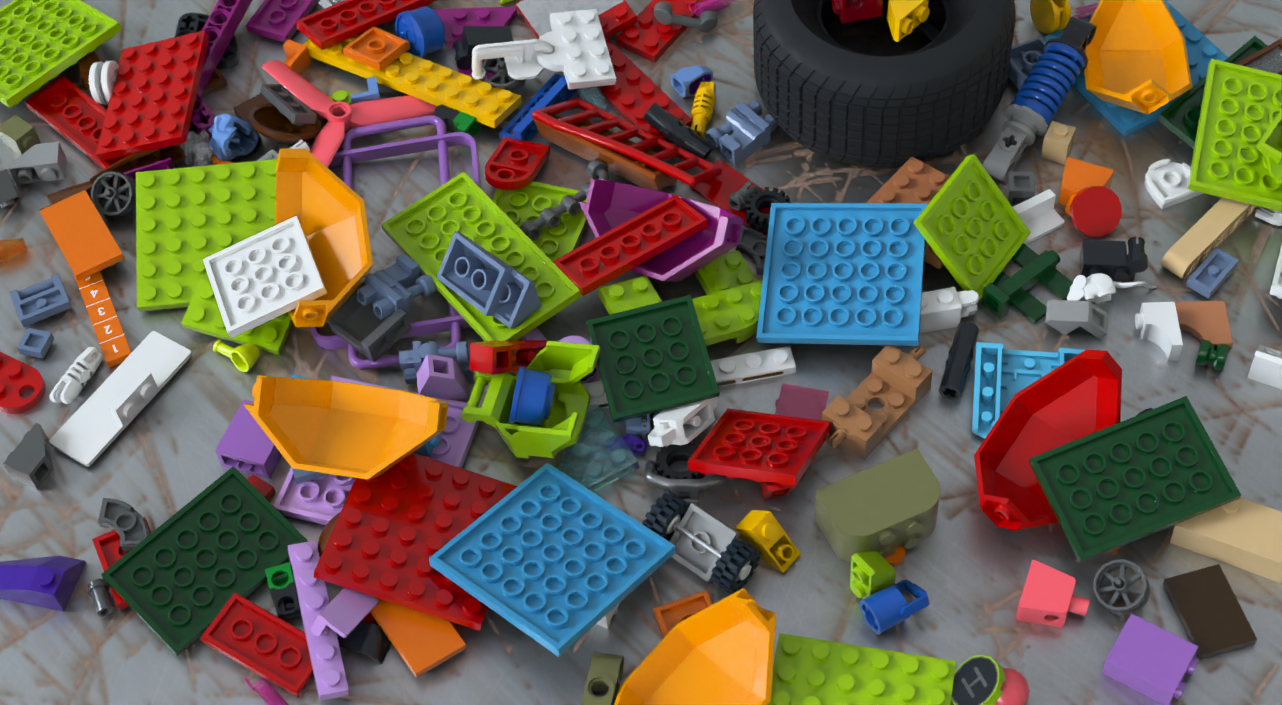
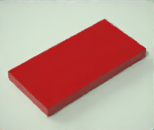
M234 592L200 637L201 641L259 676L266 678L297 698L314 676L305 632Z

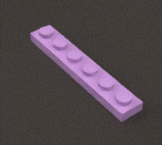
M316 540L288 545V554L319 701L349 695V688L336 632L328 627L319 637L310 630L319 613L330 603L325 581L314 578V571L320 559Z

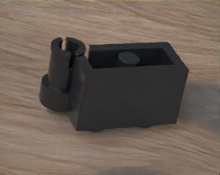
M464 26L462 33L463 44L461 39L456 40L453 44L456 52L455 61L457 67L461 70L472 68V50L477 45L514 41L510 26Z
M1136 237L1130 238L1127 241L1129 251L1127 255L1125 241L1083 239L1080 251V275L1087 278L1095 273H1103L1115 282H1134L1135 274L1143 272L1148 268V258L1144 250L1145 240L1142 237H1138V244H1136Z

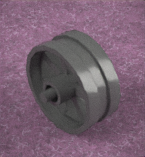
M504 57L485 59L482 67L486 71L483 77L484 81L491 84L492 87L515 93L524 85L526 79L516 80L508 75ZM488 73H493V74H495V75L492 76L491 78H489V79L487 78ZM499 79L501 80V84L495 83Z
M113 171L103 173L96 178L90 194L91 200L99 212L110 216L123 217L135 210L136 182L129 175ZM114 177V184L112 187L107 181ZM122 177L127 184L119 188L120 178ZM105 186L106 189H105L104 193L102 194V189H103V187ZM128 189H129V193H130V194H129V197L126 196V192H125V191L128 190ZM102 198L109 199L105 206L102 203ZM124 200L128 201L124 208H122L121 202ZM115 202L117 212H109Z
M1124 559L1112 560L1104 564L1096 572L1093 581L1094 593L1102 607L1111 614L1129 616L1131 613L1139 612L1147 604L1150 596V584L1142 569L1134 562ZM1126 568L1137 572V574L1125 580ZM1120 569V576L1114 578L1109 574ZM1105 577L1112 582V586L1100 588ZM1142 578L1143 590L1130 587ZM1115 592L1108 604L1101 596V594ZM1131 593L1139 595L1140 597L1131 604L1128 598ZM1119 598L1124 599L1127 605L1126 607L1114 606Z

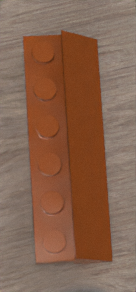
M558 115L551 116L555 119L563 118L562 116ZM534 119L542 138L590 162L594 159H600L608 165V171L640 187L663 191V188L673 185L677 181V179L633 158L555 130ZM587 120L574 124V126L583 128L595 123ZM606 130L597 134L606 137L615 133ZM630 140L620 142L628 146L635 144V142ZM649 149L642 151L648 155L655 154V152Z

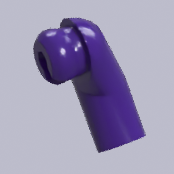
M626 434L606 444V447L611 456L622 451L641 455L646 451L647 443L641 437Z

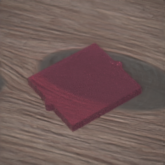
M782 384L779 399L775 401L777 406L775 414L821 420L822 412L826 409L829 391Z

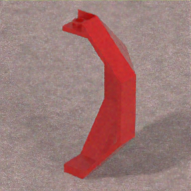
M1086 349L1016 393L974 454L980 509L997 527L1017 531L1058 522L1028 463L1029 458L1120 423L1122 368L1108 351Z

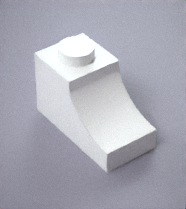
M1175 302L1142 303L1140 313L1135 315V326L1137 330L1140 329L1142 340H1149L1157 344L1166 354L1168 361H1179L1183 341Z

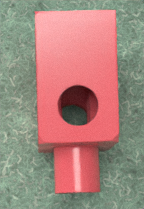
M1032 559L1019 602L1016 620L1062 627L1065 624L1068 612L1086 616L1090 599L1073 595L1076 584L1074 577Z

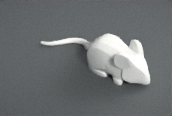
M1095 273L1087 278L1079 275L1070 286L1067 300L1090 301L1091 303L1094 302L1095 305H1100L1111 301V294L1116 293L1115 288L1123 289L1144 286L1148 289H1155L1157 287L1151 286L1144 281L1115 282L1103 273Z

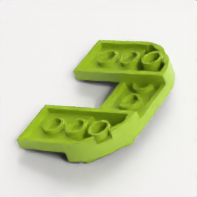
M738 250L723 254L694 272L707 294L692 299L706 346L734 338L736 343H740L749 339L757 332L763 280H757ZM646 275L599 287L598 296L609 315L662 302Z

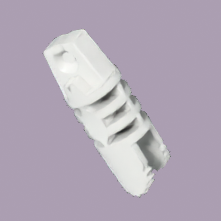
M88 347L75 359L69 370L65 372L49 395L50 401L55 403L63 402L65 404L73 402V399L77 397L82 388L94 375L103 359V356L95 347Z

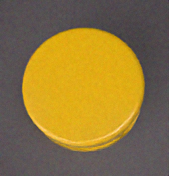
M1068 0L1030 1V13L1033 23L1041 33L1050 34L1066 28L1071 18V8Z

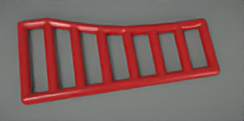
M580 98L541 108L532 113L533 119L555 130L626 155L689 186L700 184L720 176L722 173V169L719 166ZM576 108L583 110V112L560 119L551 117ZM594 118L603 120L583 128L574 126V124ZM615 127L623 130L606 137L597 134ZM634 137L644 140L629 146L620 143ZM654 147L664 150L652 155L642 152ZM673 157L684 160L673 165L663 162ZM694 167L704 170L695 175L684 172Z

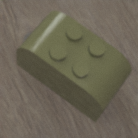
M916 448L815 490V521L834 554L842 561L851 564V556L855 553L877 551L883 558H887L894 554L895 548L902 545L906 549L913 548L933 533L937 522L940 485L920 451Z

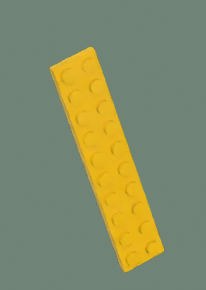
M360 34L323 50L310 39L302 44L307 46L309 55L312 58L366 79L376 76L377 83L435 106L443 104L476 117L477 122L494 129L521 104V96L505 89L494 88L489 83L474 79L469 75L462 74L411 53L405 52L382 71L344 56L343 48L361 36Z

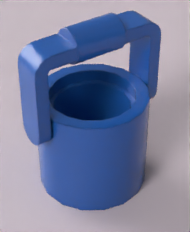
M902 580L861 600L860 609L869 627L876 634H880L910 618V615L927 607L930 602L924 589L909 580ZM908 591L916 600L907 604L901 593Z

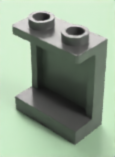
M362 283L328 320V324L333 333L375 362L411 329L407 314L400 308L390 316L379 319L373 312V302L364 306L357 301V290L365 285Z

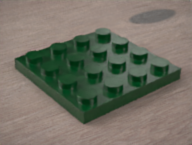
M691 295L586 321L591 344L600 346L596 362L613 423L719 397L720 392Z

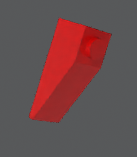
M549 340L470 343V370L487 374H500L519 371L520 366H524L526 369L538 352L547 347L546 344Z

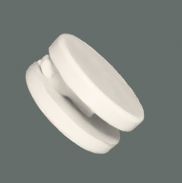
M115 61L95 62L89 71V87L92 97L101 106L109 104L119 69V65Z

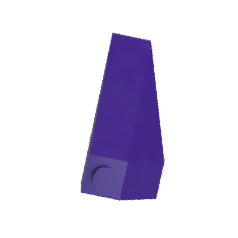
M64 556L0 562V599L64 612L86 562L85 560Z

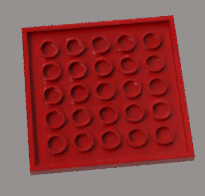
M411 453L378 477L368 480L355 479L315 568L314 578L480 631L489 607L431 567L429 558L518 486Z

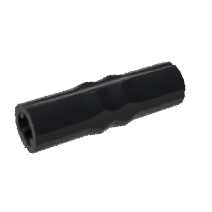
M654 103L643 117L646 122L660 131L667 139L673 141L676 146L704 160L707 159L714 148L713 145L695 133L691 127L685 125L680 119L671 115L657 103Z
M961 322L957 326L939 387V393L945 398L954 400L959 399L962 395L980 332L974 323Z

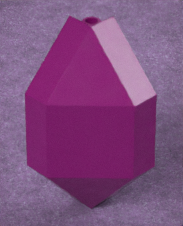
M599 178V180L591 179L587 201L578 202L597 238L671 198L675 194ZM678 196L707 219L708 227L630 271L662 281L680 282L738 246L744 219L727 209Z

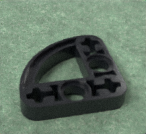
M186 13L182 15L178 20L175 37L200 32L210 15L201 13ZM233 35L223 56L220 58L217 65L218 69H231L238 65L240 50L235 35Z

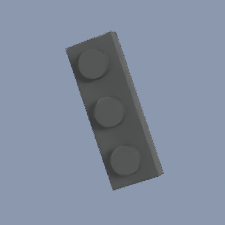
M262 84L260 93L280 113L284 114L292 124L297 126L315 124L317 114L281 84Z

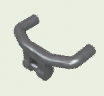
M652 460L646 462L644 478L648 483L669 489L670 492L689 503V505L691 503L699 505V490L721 485L727 479L726 476L717 474L702 479H670L655 474L656 463ZM680 492H690V496H680Z

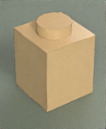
M1052 121L1044 137L1041 158L1065 165L1066 159L1073 148L1076 128Z

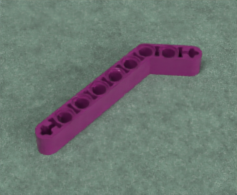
M218 0L202 31H206L209 35V42L190 127L199 135L201 141L205 142L206 132L208 134V142H210L212 134L209 132V128L214 124L215 117L200 96L252 0Z

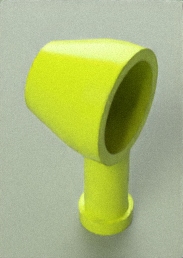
M217 340L213 345L214 352L231 358L233 364L242 372L249 371L260 356L258 348L252 343L233 348L226 345L225 342Z

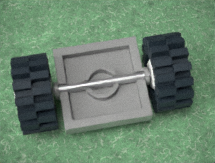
M668 492L662 494V498L659 497L656 500V504H652L650 507L651 511L647 512L645 516L647 519L643 520L642 524L674 544L675 554L671 557L707 582H714L728 593L733 594L737 590H741L743 584L746 585L748 578L754 574L753 570L758 566L757 562L760 561L761 552L743 539L738 538L741 533L696 503L689 505V503L674 493Z

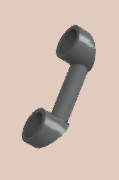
M659 2L654 6L655 18L664 25L673 23L698 28L701 32H708L718 24V16L713 11H704L699 15V19L673 14V7L668 2Z

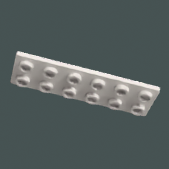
M152 331L49 440L50 445L81 464L90 467L192 356L191 350L156 331Z

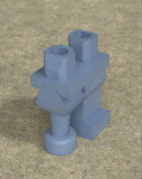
M755 100L747 105L740 101L735 104L734 109L727 112L726 122L718 129L712 127L704 135L707 142L713 145L714 148L720 146V155L732 165L737 166L763 144L770 142V133L778 126L770 114L763 118L760 117L762 115V107Z
M403 253L396 257V263L392 266L365 276V285L357 290V301L363 306L373 302L374 314L379 319H383L399 308L408 313L413 299L419 295L426 297L435 292L436 287L429 275L424 274L419 277L420 265Z
M412 341V350L399 351V363L401 370L404 369L406 385L417 383L416 373L427 354L453 358L468 377L469 384L475 383L474 371L470 370V348H468L467 341L457 342L456 348H439L433 341H428L429 343L421 344V341Z

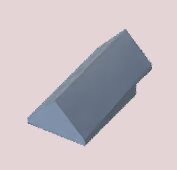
M454 232L437 274V279L484 315L494 316L510 329L516 328L541 307L533 281L460 232Z

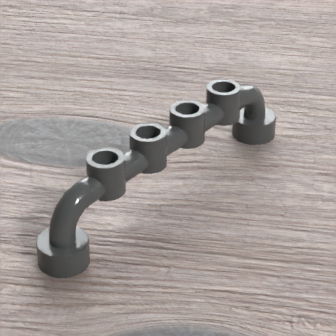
M594 159L587 166V174L593 179L609 180L608 165L600 159ZM590 182L585 183L581 187L580 192L575 195L564 196L560 204L553 209L545 208L541 212L540 217L534 221L527 220L523 222L520 229L532 241H535L541 234L540 228L546 224L550 228H555L560 224L561 215L565 212H568L570 215L579 213L581 206L578 201L583 202L587 199Z

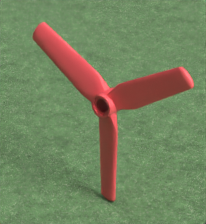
M279 60L268 61L262 66L269 75L312 111L328 120L317 135L310 150V153L327 168L344 140L346 132L352 128L432 115L437 107L410 95L367 100L351 105L342 101L335 102L331 97Z

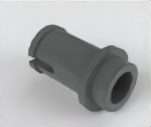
M747 181L737 192L731 193L728 200L730 207L735 211L744 210L747 197L750 198L752 192L756 194V189H758L756 184L749 189L753 182Z
M104 579L91 581L87 589V594L92 597L97 610L96 613L99 617L109 616L115 611L109 594L110 586Z

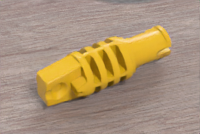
M711 81L700 82L691 111V118L693 119L691 128L703 139L706 126L712 120L716 102V86Z

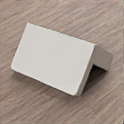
M1050 189L1013 207L1031 232L1023 242L1025 245L1064 226L1065 221L1054 210L1056 195Z

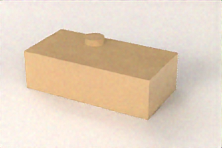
M1240 497L1238 500L1175 525L1170 540L1171 544L1282 583V511Z

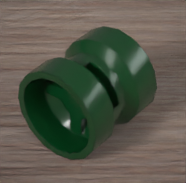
M1202 339L1195 365L1202 367L1212 365L1214 370L1223 371L1229 345L1221 343L1215 346L1211 341Z

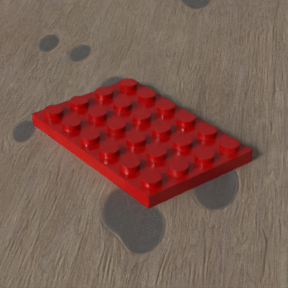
M206 31L122 49L113 93L109 100L96 151V156L100 161L186 143L209 42V35Z

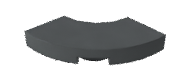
M742 226L736 251L739 250L741 253L749 256L756 265V274L763 275L767 236L757 230Z
M103 498L98 523L100 527L110 528L119 534L120 547L123 551H130L150 535L144 518L131 505L117 499Z

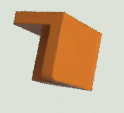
M288 39L283 44L287 58L283 63L301 76L312 63L308 48L305 45Z

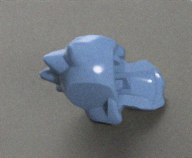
M221 114L215 117L214 124L209 128L212 137L208 146L219 160L228 161L237 156L250 154L256 148L261 136L248 121L231 114Z

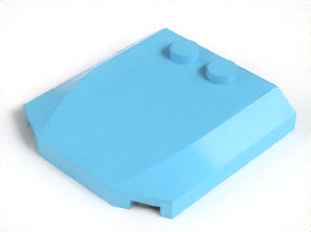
M976 342L972 433L985 439L1016 393L1086 349L1059 348L1058 353L1004 349V344Z

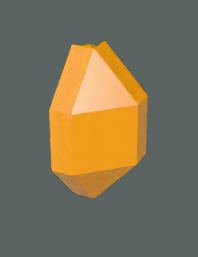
M1100 0L1089 23L1097 26L1091 43L1084 51L1088 58V65L1084 69L1087 90L1101 101L1148 115L1193 88L1185 38L1164 0Z
M280 148L276 161L275 225L294 216L298 217L327 290V294L314 300L298 301L297 307L288 313L296 327H323L365 281V276L369 275L373 266L365 203L357 193L307 149Z
M257 375V381L252 389L254 403L243 404L293 469L367 480L378 477L445 431L448 411L447 401L404 390L332 380Z
M743 588L674 626L621 684L614 705H768L771 701L776 613L761 608L746 589Z

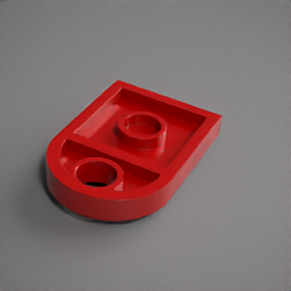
M504 137L485 165L486 181L491 186L501 190H517L528 186L549 157L550 146Z
M0 352V410L9 414L29 411L44 397L46 391L44 379L34 367ZM34 391L31 396L27 398L22 397L24 393Z

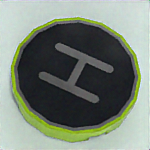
M985 655L974 656L963 662L954 674L952 702L955 705H994L1003 692L1001 686L1002 681L1005 683L1006 677L1003 667L994 659Z

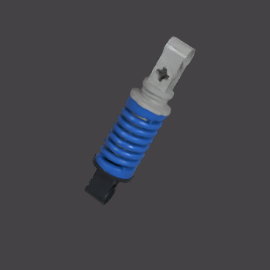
M1073 16L1060 38L1047 40L1041 55L1033 65L1028 77L1024 80L1019 92L1015 95L1008 108L1005 109L1004 113L1008 121L1003 124L1002 135L983 163V167L990 176L1006 182L1008 172H1013L1026 147L1034 143L1035 136H1043L1047 133L1049 123L1053 121L1058 109L1062 106V102L1066 99L1071 87L1074 86L1075 79L1079 77L1080 71L1084 70L1088 65V58L1084 51L1095 35L1096 25Z

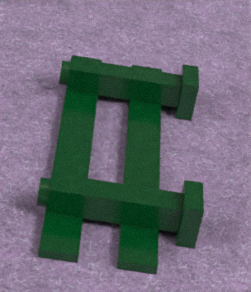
M1023 243L1011 258L1021 269L1011 277L1001 271L993 283L984 287L982 305L1001 320L1008 314L1009 304H1011L1035 324L1046 315L1047 307L1027 290L1040 282L1060 299L1066 300L1073 282L1056 269V265L1060 263V257L1054 250H1045L1038 255Z

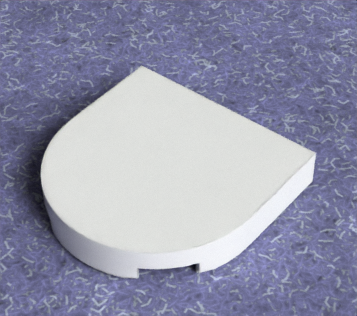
M1163 159L1150 165L1144 179L1145 188L1162 210L1203 194L1187 189L1191 167L1186 163L1180 164L1170 162L1171 159Z

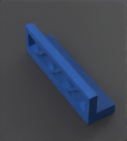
M555 73L499 133L500 138L508 137L530 142L539 133L532 117L533 111L568 101L578 89L568 90L565 75L561 76Z

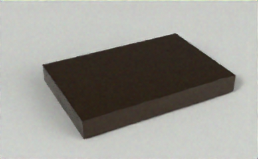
M1219 564L1164 579L1163 585L1192 644L1199 646L1196 652L1199 659L1256 644L1257 637Z

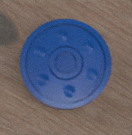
M420 7L398 14L395 21L396 36L410 42V49L406 51L407 53L423 58L443 48L445 27L443 21L434 10L429 7Z
M524 366L519 367L509 416L510 423L519 422L541 426L543 420L549 419L556 384L551 382L552 376L550 373L525 369Z

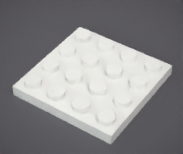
M297 216L203 259L227 333L231 338L295 309L298 301L314 300L327 294L324 282Z

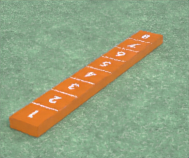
M101 271L79 281L74 275L108 367L110 368L122 363L132 352Z

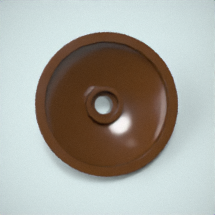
M273 104L256 106L249 111L248 122L255 131L267 139L282 145L296 144L300 139L303 142L311 140L321 131V122L317 117L315 124L297 126L292 124Z

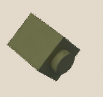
M13 115L0 126V136L4 145L19 155H23L35 144L41 143L34 126L17 115Z

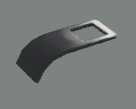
M363 620L346 638L340 635L338 637L339 647L362 653L382 664L391 645V641L380 626Z

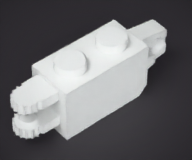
M955 287L922 292L920 333L954 328L958 326L962 317L975 315L978 310V305L976 304L979 301L978 292L973 290L956 292Z
M718 398L705 399L661 411L653 418L654 429L647 435L649 445L664 447L671 444L684 445L691 442L715 421L713 411L718 405Z

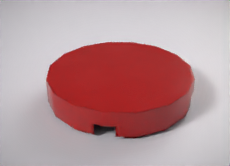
M1104 186L1086 187L1080 190L1073 198L1070 205L1071 221L1073 226L1084 235L1090 237L1107 235L1118 226L1121 219L1122 206L1120 200L1111 189Z

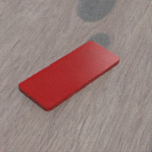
M716 160L713 164L722 169L721 175L690 186V188L714 206L727 209L744 219L743 226L750 228L749 223L746 222V210L735 211L728 203L731 193L737 192L750 180L723 161ZM763 208L759 212L770 214L771 208Z

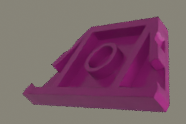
M516 6L432 9L443 21L445 27L444 43L447 48H454L453 44L458 39H461L463 44L462 33L464 26H508L511 18L517 17Z

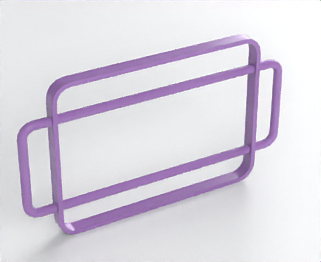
M435 115L353 128L346 132L345 138L342 141V151L336 152L329 167L342 165L343 182L353 190L352 163L438 149L440 182L442 186L450 181L448 147L464 145L471 149L474 182L481 188L479 155L474 138L464 132L447 134L444 120ZM426 125H435L437 127L436 136L351 150V142L357 137ZM449 303L450 317L410 323L411 329L401 338L451 330V343L440 348H456V343L462 342L461 329L471 326ZM310 327L313 338L320 347L324 349L348 347L349 361L357 369L370 370L400 365L399 354L379 357L375 362L370 359H360L359 351L338 335L323 336L319 334V327Z

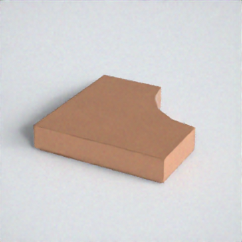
M1225 301L1175 302L1180 330L1193 334L1200 341L1202 339L1209 340L1215 346L1222 343L1229 345V349H1232L1233 340Z

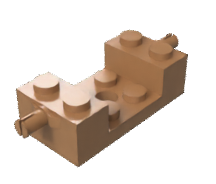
M919 344V346H916L907 354L893 345H886L872 360L871 374L847 399L838 395L822 412L821 420L831 422V433L827 443L830 446L832 445L833 448H836L840 443L865 460L931 389L933 371L918 361L926 353V349ZM878 403L881 404L884 408L875 411L872 410L869 406L871 404Z

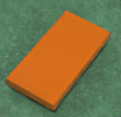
M86 190L40 210L41 216L78 281L125 259Z
M377 598V605L370 611L416 678L466 649L465 642L450 621Z

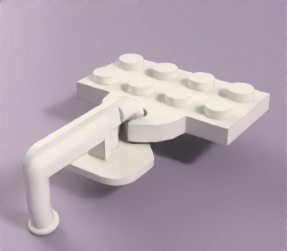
M596 9L550 13L552 31L546 32L539 39L481 44L475 46L472 50V77L477 80L482 79L486 74L485 69L482 67L483 59L504 57L508 75L516 80L537 78L546 68L556 72H564L568 90L615 85L616 83L615 72Z

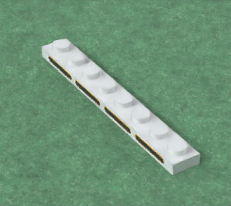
M790 346L710 360L718 387L796 373V365ZM602 380L582 384L591 398L588 411L609 408Z

